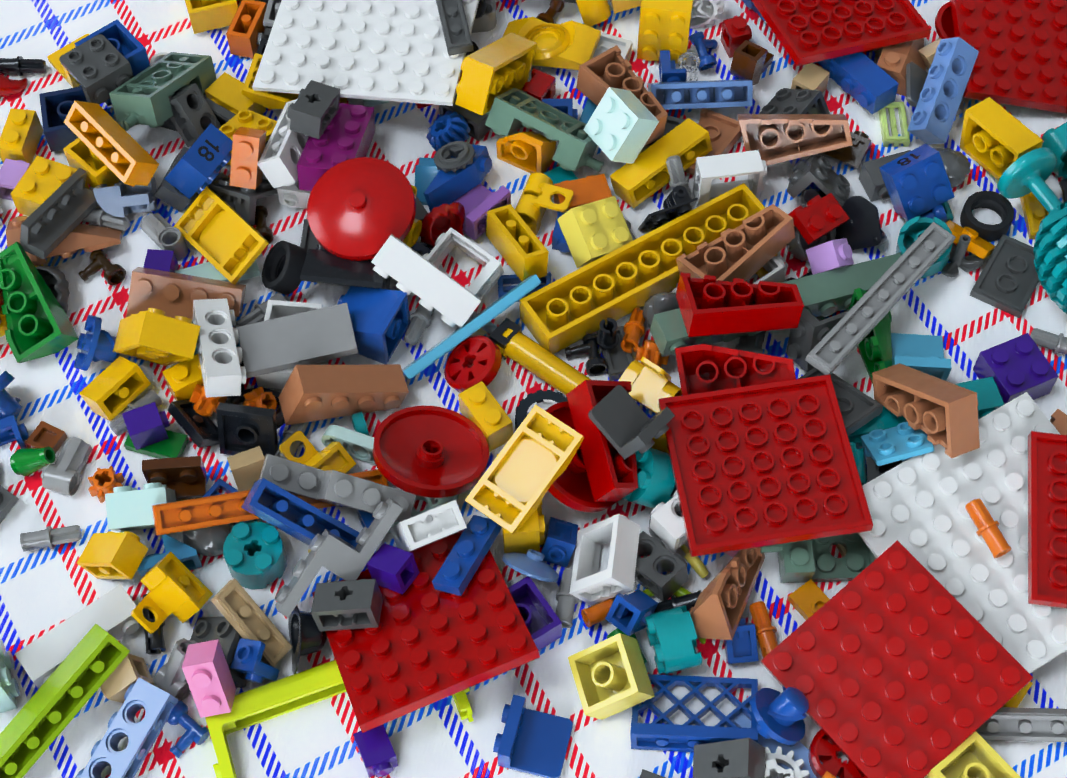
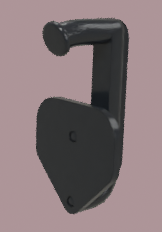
M820 188L807 189L803 194V199L807 203L817 195L823 198L826 194ZM862 196L848 198L842 208L850 219L836 228L835 240L847 238L852 250L884 244L887 241V236L881 230L877 207Z

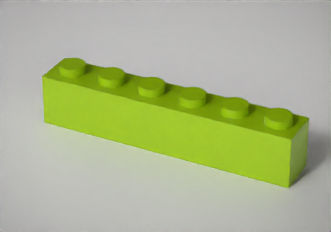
M95 624L0 733V778H23L129 654L130 650L99 625Z

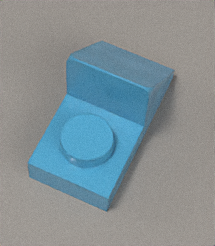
M419 157V164L415 166L416 196L422 205H427L423 193L440 171L434 163V158Z
M164 534L162 539L165 553L147 555L138 567V572L142 578L170 551L190 571L201 568L202 563L196 549Z

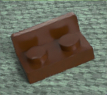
M201 456L142 460V472L147 483L161 482L162 485H167V488L175 490L176 500L201 498L206 494L207 471Z

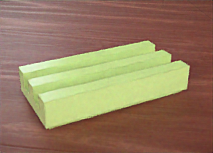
M892 102L878 111L883 147H888L889 144H893V147H898L899 144H903V147H909L910 136L907 131L908 123L904 102ZM885 108H888V114H889V121H890V128H891V135H892V136H889V130H888V123H887V116H886V109H885ZM894 108H898L902 136H898Z

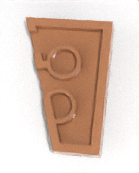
M707 108L701 109L700 120L697 124L709 132L713 149L705 156L728 154L742 136L739 121ZM696 163L684 172L694 176Z

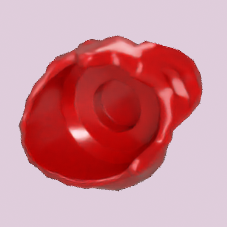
M460 202L442 204L439 207H434L430 213L426 214L422 221L421 242L427 244L430 248H434L437 238L442 233H446L450 227L464 236L465 209Z

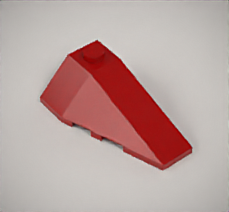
M708 344L675 348L682 395L796 379L794 362L791 358Z

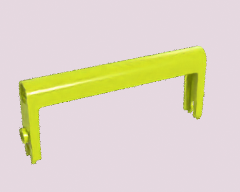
M336 660L239 693L234 697L230 713L205 717L218 763L213 764L216 777L237 778L227 741V736L230 733L347 692ZM470 688L453 694L452 697L461 720L468 718V721L472 722L474 721L472 717L473 712L466 695L467 692H470Z

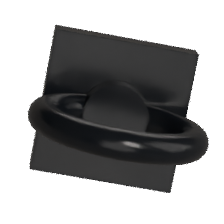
M256 388L242 390L241 396H231L226 403L219 402L216 413L220 454L235 455L260 446L264 456L266 454L275 456L278 450L277 429L285 424L278 398L280 392L263 388L264 392H272L275 396L277 405L280 408L277 416L275 409L239 405L246 400L244 394Z

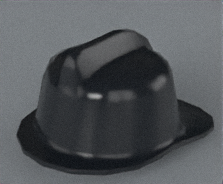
M297 605L288 617L289 638L292 645L293 674H296L298 670L300 656L319 652L327 641L326 632L319 631L311 612L299 611Z

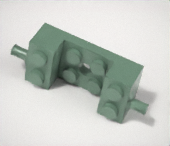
M170 52L110 92L109 95L117 122H120V126L125 131L139 124L149 125L150 128L162 126L166 120L173 116L169 97L173 96L175 91L181 87L196 83L203 95H205V90L217 80L212 57L209 55Z
M515 87L496 96L491 110L486 113L488 117L485 125L492 128V132L497 135L508 136L522 127L543 132L547 139L559 141L552 160L558 162L559 166L565 170L576 171L582 166H588L599 173L604 166V162L593 158L598 145L583 130L586 123Z
M858 533L760 547V553L778 552L780 583H805L810 579L813 582L852 581L876 559ZM832 545H843L846 549V555L842 558L832 556L830 553Z

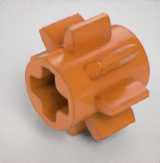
M645 340L644 346L639 345L637 347L635 360L641 361V358L645 357L660 368L662 364L668 365L669 355L662 357L654 340Z
M197 384L189 401L194 403L193 409L195 412L202 416L210 417L214 412L216 413L219 402L225 403L227 397L206 398L204 385L202 387Z
M263 387L253 389L251 392L244 394L246 399L243 402L244 406L276 409L277 407L275 396L272 392H264Z
M110 466L108 469L97 468L93 477H88L92 485L88 490L92 497L97 496L100 503H103L105 501V494L114 493L113 488L123 486L121 483L125 479L122 473L116 474L113 466Z

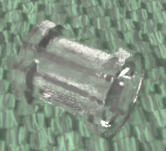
M685 52L679 56L678 66L680 69H686L689 72V78H686V81H698L699 74L697 68L700 66V58L695 53ZM688 59H690V66H687Z

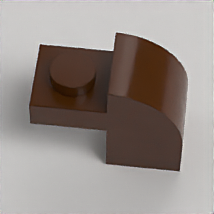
M745 40L734 52L730 73L739 79L752 80L753 85L759 83L761 74L772 63L774 54L769 53L767 49Z

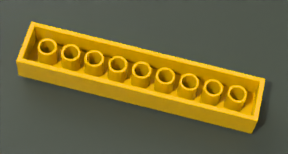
M743 183L520 299V319L539 345L555 354L583 339L585 335L600 330L599 325L603 319L605 320V325H607V318L617 321L632 313L634 308L643 307L651 296L673 291L680 276L676 261L677 257L684 253L687 256L696 251L698 245L704 242L708 244L721 237L720 233L739 227L743 224V220L763 210L765 207Z

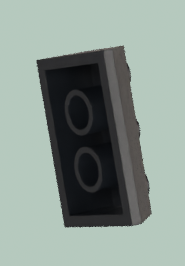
M317 244L316 249H308L300 275L301 281L388 290H390L391 284L390 275L385 279L373 270L375 267L371 262L373 259L365 261L342 259L328 252L320 244Z

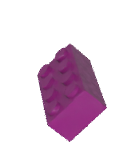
M339 103L338 112L320 139L308 137L297 163L300 190L312 191L319 178L338 163L352 158L366 157L375 134L374 107Z

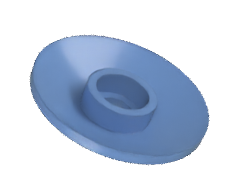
M528 549L526 554L512 552L505 553L502 557L503 562L507 566L523 575L545 582L558 581V573L543 561L545 555L539 551Z

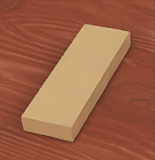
M236 579L230 580L211 599V602L243 639L265 643V649L261 658L263 663L275 667L292 648V645Z

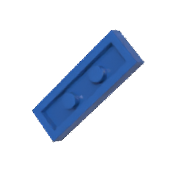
M473 515L467 524V528L464 529L432 581L434 589L462 596L500 533L501 526L489 518Z

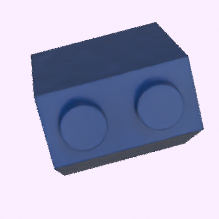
M350 286L346 294L341 295L337 305L347 303L358 349L357 354L382 364H387L411 323L407 293L398 290Z

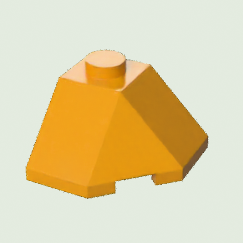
M535 131L520 132L499 138L496 142L497 159L530 174L535 172L544 174L554 161L552 158L556 151V141L547 139L544 135Z

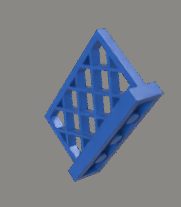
M648 674L651 684L659 691L654 694L655 697L644 701L640 706L637 704L632 707L631 749L694 752V745L742 738H751L758 743V722L754 717L752 708L751 711L747 708L750 706V698L758 692V679ZM676 685L685 686L690 691L681 700H678L670 692ZM706 687H715L721 694L710 702L701 691ZM738 688L751 689V696L743 703L731 694ZM665 695L674 705L662 713L654 703ZM694 697L705 705L695 715L685 706ZM725 698L737 707L727 716L716 707ZM647 708L658 717L652 723H638V716ZM680 710L689 720L683 725H677L669 717ZM711 711L721 721L715 726H706L700 719ZM742 712L751 720V728L737 727L732 720Z

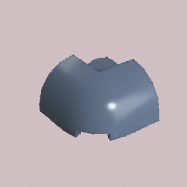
M152 177L148 186H129L119 181L114 186L107 187V184H101L93 188L97 204L104 212L114 217H126L128 214L151 212L157 209V197L154 196L157 191L155 177Z

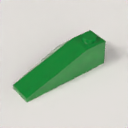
M15 242L0 252V288L2 289L4 299L2 313L6 315L8 330H5V335L17 363H24L56 354L78 340L79 338L67 314L20 243Z
M861 288L854 289L849 310L867 291ZM890 311L857 346L872 384L873 372L892 366V316Z

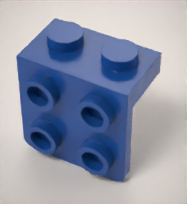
M513 694L511 705L505 704L501 718V722L505 723L503 734L497 733L493 752L497 753L498 766L545 778H560L573 722L568 718L527 709L526 697Z

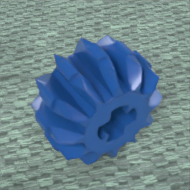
M447 111L444 115L440 114L437 120H433L434 123L428 128L429 133L426 136L432 148L437 152L448 143L469 139L468 133L471 128L465 121L466 119L457 112Z

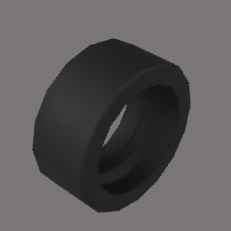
M985 190L975 192L968 197L963 206L960 224L963 228L969 227L979 233L978 236L987 242L997 241L1001 238L1002 234H1007L1014 218V209L1011 202L999 193ZM978 208L990 209L1001 217L1002 222L995 225L984 224L973 216L972 211Z
M284 240L277 242L269 251L263 264L262 282L264 286L284 295L293 293L301 283L300 275L307 255L305 249Z

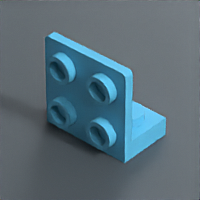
M891 333L892 366L900 363L947 381L952 366L951 359L944 358L942 336Z
M902 422L896 427L885 430L876 429L869 434L860 436L862 448L864 449L865 464L866 457H872L876 465L881 466L900 460L904 462L911 457L934 451V446L927 440L926 434L921 429L915 431L908 425V422Z

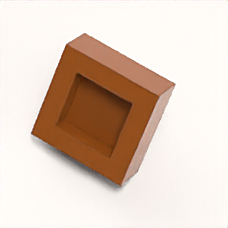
M41 421L25 443L28 448H44L49 446L56 454L68 437L65 431Z

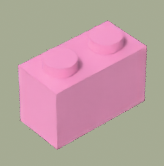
M219 639L188 645L182 669L200 718L230 713L236 687Z

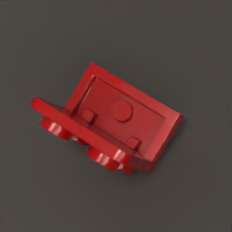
M832 193L823 198L817 195L806 203L808 207L803 208L800 205L788 214L793 218L794 226L808 245L850 219Z

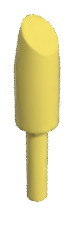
M684 543L680 547L686 554L684 558L701 578H705L709 573L698 556L691 557L690 550Z

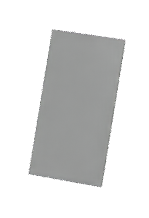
M347 303L237 327L247 378L291 369L295 365H309L358 353Z

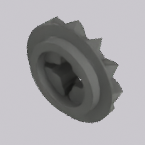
M465 141L448 143L435 153L434 163L438 170H443L445 173L453 170L456 173L458 169H465L466 165L473 163V158L476 156L474 147Z

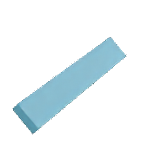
M536 274L531 275L467 321L462 328L456 329L403 368L404 378L410 380L539 286L541 281Z

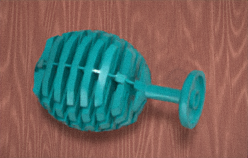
M1043 147L1032 150L1013 162L1000 177L997 189L1003 197L1008 199L1019 198L1032 192L1049 213L1040 222L1039 231L1035 236L1033 250L1034 266L1038 280L1043 289L1046 290L1047 295L1067 314V201L1062 203L1045 183L1055 169L1057 158L1050 148Z

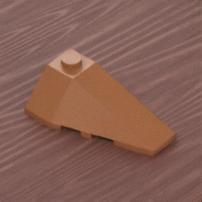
M924 38L883 47L877 65L899 83L897 90L899 95L906 96V65L908 63L914 62L926 71V65L918 51L924 47Z
M18 216L9 221L6 228L7 248L15 242L20 243L21 224L28 218L27 216ZM79 224L46 258L58 255L65 259L72 257L71 255L79 249H83L85 252H92L121 244L123 234L122 231L112 228ZM26 252L34 266L47 264L46 258L42 259Z
M760 547L739 550L699 594L695 606L690 609L697 638L733 639L765 559V554L760 553Z

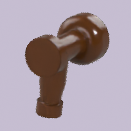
M551 0L550 7L546 13H540L536 18L547 23H554L553 18L565 6L562 0Z

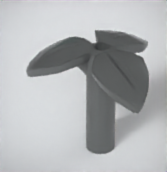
M963 234L960 236L957 246L953 243L948 259L951 263H947L941 270L942 274L947 277H957L959 275L958 267L965 272H971L983 265L985 260L977 256L969 255L964 257L971 240L970 236Z

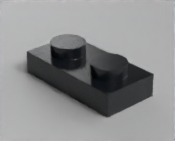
M190 399L170 403L167 411L199 448L219 444L218 427L209 417L195 412L193 409L194 403L190 402Z

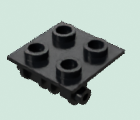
M684 186L674 187L663 202L664 209L648 214L638 230L647 228L648 231H652L662 226L663 222L672 221L693 210L692 207L698 201V197L691 199Z

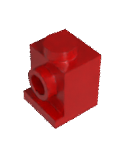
M742 16L723 20L720 41L728 57L732 58L735 50L745 40L749 41L752 39L751 28Z
M533 68L531 80L524 84L522 91L540 101L542 99H552L556 90V77Z

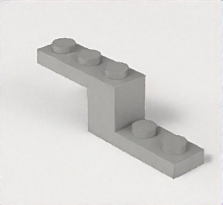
M266 454L259 480L265 478L280 488L294 494L339 507L355 508L372 514L379 503L382 501L385 503L389 497L403 508L396 519L399 522L410 518L416 495L335 470L324 471L270 454Z
M389 497L385 503L383 501L379 503L372 515L375 519L369 528L364 527L357 536L356 543L358 544L356 547L327 529L324 530L322 535L316 534L309 545L311 551L306 559H300L292 571L294 577L288 586L284 584L275 596L277 611L288 618L322 566L345 581L357 580L403 510L399 503Z

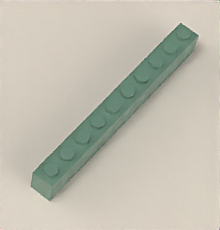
M897 253L782 283L797 285L804 308L814 317H827L838 311L849 310L854 289L861 288L868 291L901 255ZM680 308L654 314L650 327V333L662 357L668 355L676 356L675 348L730 342L738 337L754 336L761 332L688 337Z

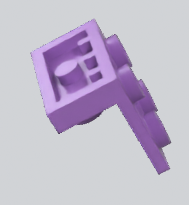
M479 184L452 203L460 202L465 209L463 232L474 241L485 233L487 211L511 204V191L502 186L496 192H491L482 184Z

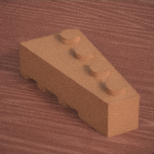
M617 45L579 66L576 88L598 106L609 87L630 90L658 119L659 123L644 147L664 135L668 113L653 93L646 90L644 87L645 82L640 76L637 77L632 71L631 63L628 59H623L621 50Z
M737 114L745 151L759 150L761 160H765L767 166L853 145L848 119L844 114Z
M772 204L743 220V224L739 227L720 233L721 237L714 241L698 245L696 247L697 250L686 256L684 253L677 257L679 275L682 272L691 273L692 278L704 279V275L716 276V280L732 282L733 278L747 281L795 238L793 218Z
M137 267L132 271L126 317L131 316V314H137L139 311H148V308H155L165 311V316L175 319V316H183L193 320V300L227 298L229 310L234 309L235 317H239L243 311L246 285L238 283L234 285L231 282Z
M900 363L872 373L874 399L897 417L904 416L908 425L915 431L921 429L928 435L927 440L932 444H941L945 447V454L949 457L954 458L980 448L976 392Z
M400 364L295 365L278 398L287 426L350 416L361 411L362 413L399 408L409 390Z

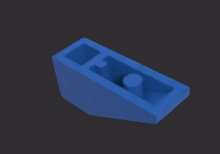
M471 144L474 147L476 156L473 158V163L466 165L465 169H458L456 173L453 170L445 173L443 170L438 172L423 193L430 212L434 207L452 203L483 181L492 168V160L486 146Z

